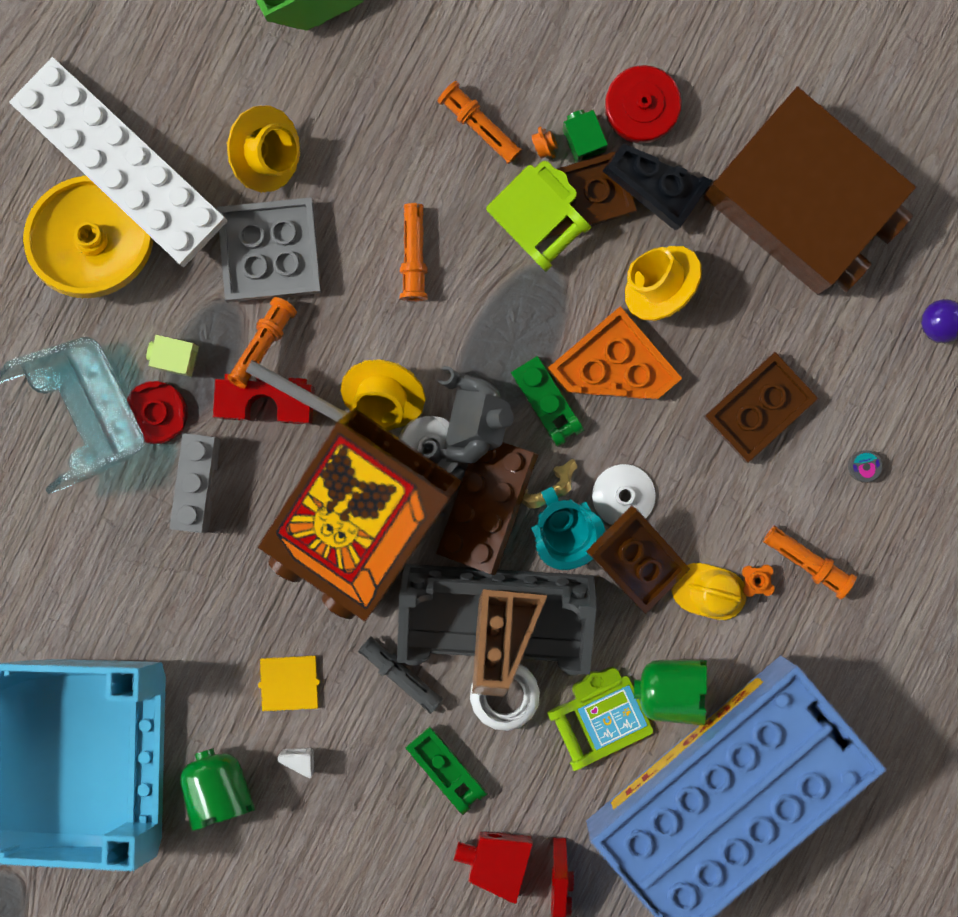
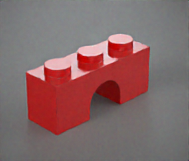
M225 374L224 379H215L214 418L250 421V410L253 403L259 398L270 397L277 405L278 422L312 425L313 408L257 377L256 381H248L245 388L237 387L231 383L227 377L229 374ZM288 378L289 381L314 394L315 387L307 384V379Z

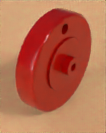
M647 65L634 66L621 72L609 86L605 99L606 118L611 128L623 139L640 144L652 143L665 137L675 126L681 112V94L675 81L663 70Z

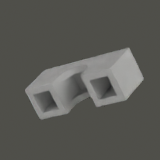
M187 433L182 434L169 529L196 533L209 532L213 501H210V484L213 472L217 470L221 439Z

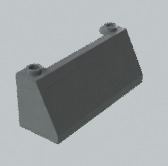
M417 564L405 565L399 594L397 663H406L414 666L420 665L429 659L430 653L475 656L478 603L482 590L486 589L547 595L522 659L557 661L558 667L568 675H590L597 609L594 575L497 570L495 576L475 568Z

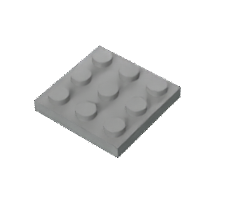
M312 197L217 207V211L228 220L219 230L224 293L227 303L321 293Z

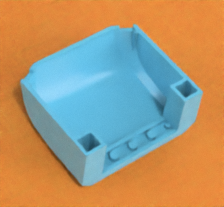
M47 659L0 663V864L135 871L157 857L162 839L166 676L162 662Z

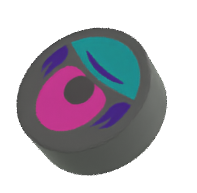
M859 451L850 458L848 470L855 480L871 482L881 474L882 461L872 451Z

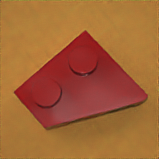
M553 838L554 866L552 867L551 917H571L572 897H567V891L574 890V871H568L566 838Z

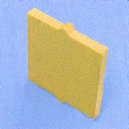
M316 655L260 658L261 681L258 683V687L261 688L262 711L318 709L317 685L320 684V679L317 678Z

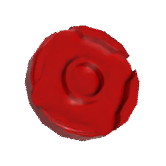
M160 381L145 382L135 387L130 392L123 406V420L128 431L137 439L149 444H164L175 439L184 429L188 418L187 404L182 394L173 386Z

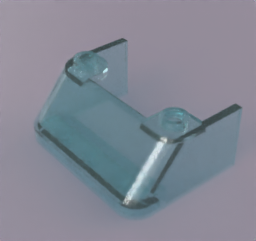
M81 337L7 361L0 369V383L25 375L29 385L39 393L47 394L59 390L85 446L76 449L70 455L68 465L71 471L61 474L46 488L48 494L90 479L134 456L142 449L144 435L100 344L96 340L89 337Z

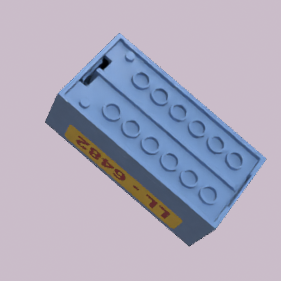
M779 656L705 719V725H698L587 819L586 823L591 843L654 917H714L886 769L799 667L784 657Z

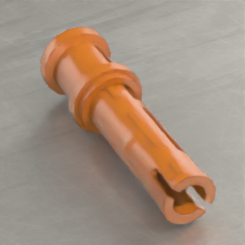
M457 81L451 83L440 95L437 102L440 105L445 104L457 116V121L460 124L464 125L467 123L507 164H510L522 149L479 110V102L476 99L471 100L459 88L460 84Z
M418 203L404 204V263L400 267V273L403 274V292L400 293V300L417 302L428 300V294L425 293V274L428 273V267L423 263L424 205Z
M279 297L272 298L269 311L264 318L258 320L256 334L231 373L227 376L228 380L237 387L245 388L252 376L246 372L250 362L253 360L260 364L272 343L283 337V329L289 319L295 318L297 310L286 300Z
M775 525L768 531L763 540V543L774 548L790 561L810 573L816 584L822 583L834 591L836 597L840 600L847 595L857 579V576L853 573L848 575L835 566L832 559L821 558Z

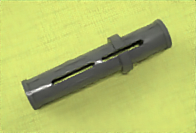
M372 636L358 650L359 654H362L379 669L378 673L381 676L386 675L405 693L426 709L429 714L442 702L443 697L434 692L402 663H397V655L395 653L390 654Z

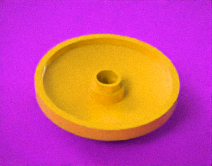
M87 176L65 180L45 192L31 209L23 232L25 255L34 272L53 290L75 298L102 297L125 287L144 268L151 254L154 240Z

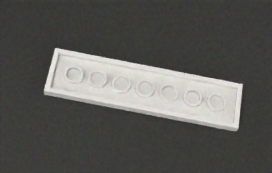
M53 57L9 101L13 107L183 268L228 222L221 213Z

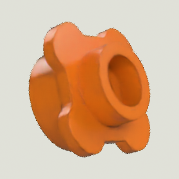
M538 127V133L532 135V141L541 159L547 156H551L553 159L556 158L554 150L558 148L552 131L547 132L545 128Z
M765 564L761 568H753L748 565L742 569L741 574L744 577L743 582L745 585L742 590L746 596L753 597L755 594L770 596L773 594L775 588L771 584V575L773 574L771 566ZM756 578L761 579V582L759 584H756Z

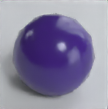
M941 299L934 301L926 307L922 314L921 325L923 332L929 339L936 343L945 344L958 339L957 302Z

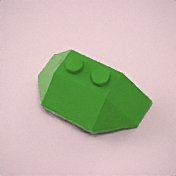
M364 0L256 1L268 22L308 31L343 12L350 11L353 7L363 3Z

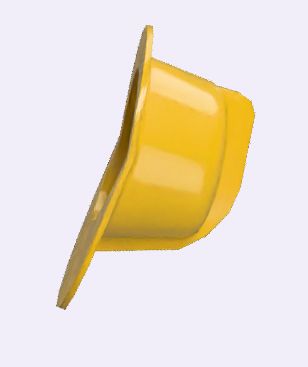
M704 563L688 564L687 566L690 570L671 588L674 600L682 609L712 619L727 620L733 618L742 611L746 603V595L742 590L745 585L737 574Z

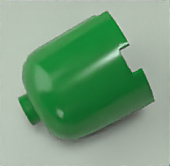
M653 660L648 663L642 671L641 680H634V699H640L641 709L645 716L651 720L661 722L705 725L707 660Z
M214 748L195 754L196 761L188 764L182 770L180 782L192 831L255 811L241 765L233 755L228 753L215 754Z

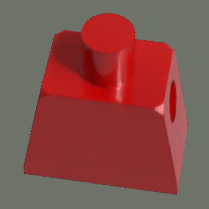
M481 831L476 846L458 841L453 861L471 865L468 875L470 883L516 904L533 844L532 837Z

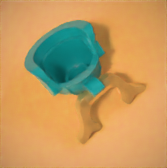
M571 459L563 466H557L553 469L556 477L560 478L556 485L537 494H528V489H526L522 500L525 506L533 509L546 504L547 507L538 515V524L531 527L536 538V548L541 560L549 567L558 570L576 569L593 560L586 551L606 532L601 518L595 512H591L587 502L577 504L572 499L561 501L558 499L561 496H565L571 489V476L578 468L575 459Z

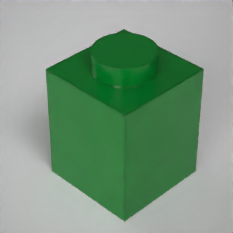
M578 110L567 116L562 130L576 163L606 152L608 144L594 110L586 113L584 110Z

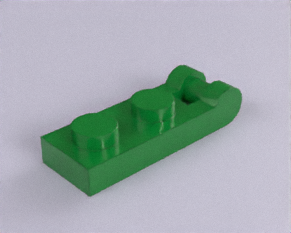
M538 356L510 373L557 447L566 443L565 439L573 434L577 436L584 431L580 421L571 410ZM563 415L567 423L557 428L553 421Z
M431 726L426 728L405 747L462 815L471 809L470 805L477 799L481 801L488 795L484 787L473 777ZM465 783L469 790L461 796L456 789Z

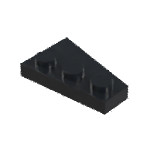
M626 144L621 145L603 169L606 175L675 231L681 228L712 182L711 179L704 176L699 178L689 174L687 169L680 166L672 167L662 163L658 157Z

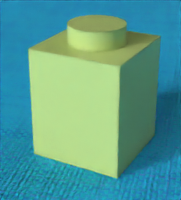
M155 335L154 342L151 341L147 348L146 359L150 360L148 366L192 377L199 346L194 343Z

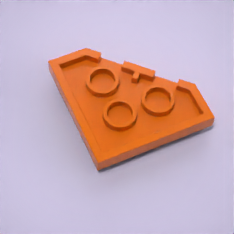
M621 306L547 368L568 393L658 400L682 379Z

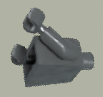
M444 366L441 369L451 374V377L448 381L438 379V382L448 389L461 386V390L456 392L444 448L447 449H441L433 440H427L422 445L428 450H433V452L429 455H423L436 464L442 459H446V462L475 463L488 451L500 447L503 442L505 428L512 425L514 416L510 410L509 402L500 399V392L490 382L468 375L460 377L459 373L454 369Z

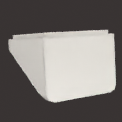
M283 749L278 756V762L307 778H312L314 774V749Z

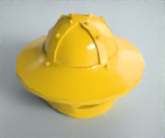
M270 105L253 106L241 113L231 127L227 149L228 161L235 177L245 187L260 193L276 191L287 184L297 169L300 157V144L295 126L286 114Z
M684 246L658 247L645 252L634 260L629 267L627 274L628 282L625 287V302L630 312L642 320L653 321L669 317L677 311L680 312L694 296L702 279V264L696 253Z
M365 360L352 366L342 379L340 391L347 408L350 411L356 408L388 431L407 425L410 421L417 419L423 412L426 400L423 385L412 372L397 363L385 360Z

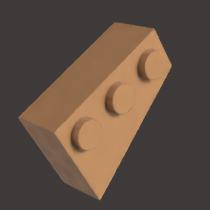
M482 590L478 603L472 694L501 697L506 695L547 595Z

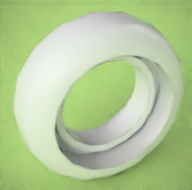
M519 664L513 679L522 686L524 695L520 707L514 712L505 714L493 710L487 702L486 695L472 694L473 682L471 684L470 701L473 711L483 724L494 730L510 731L522 727L532 719L539 706L540 691L536 678L527 667Z

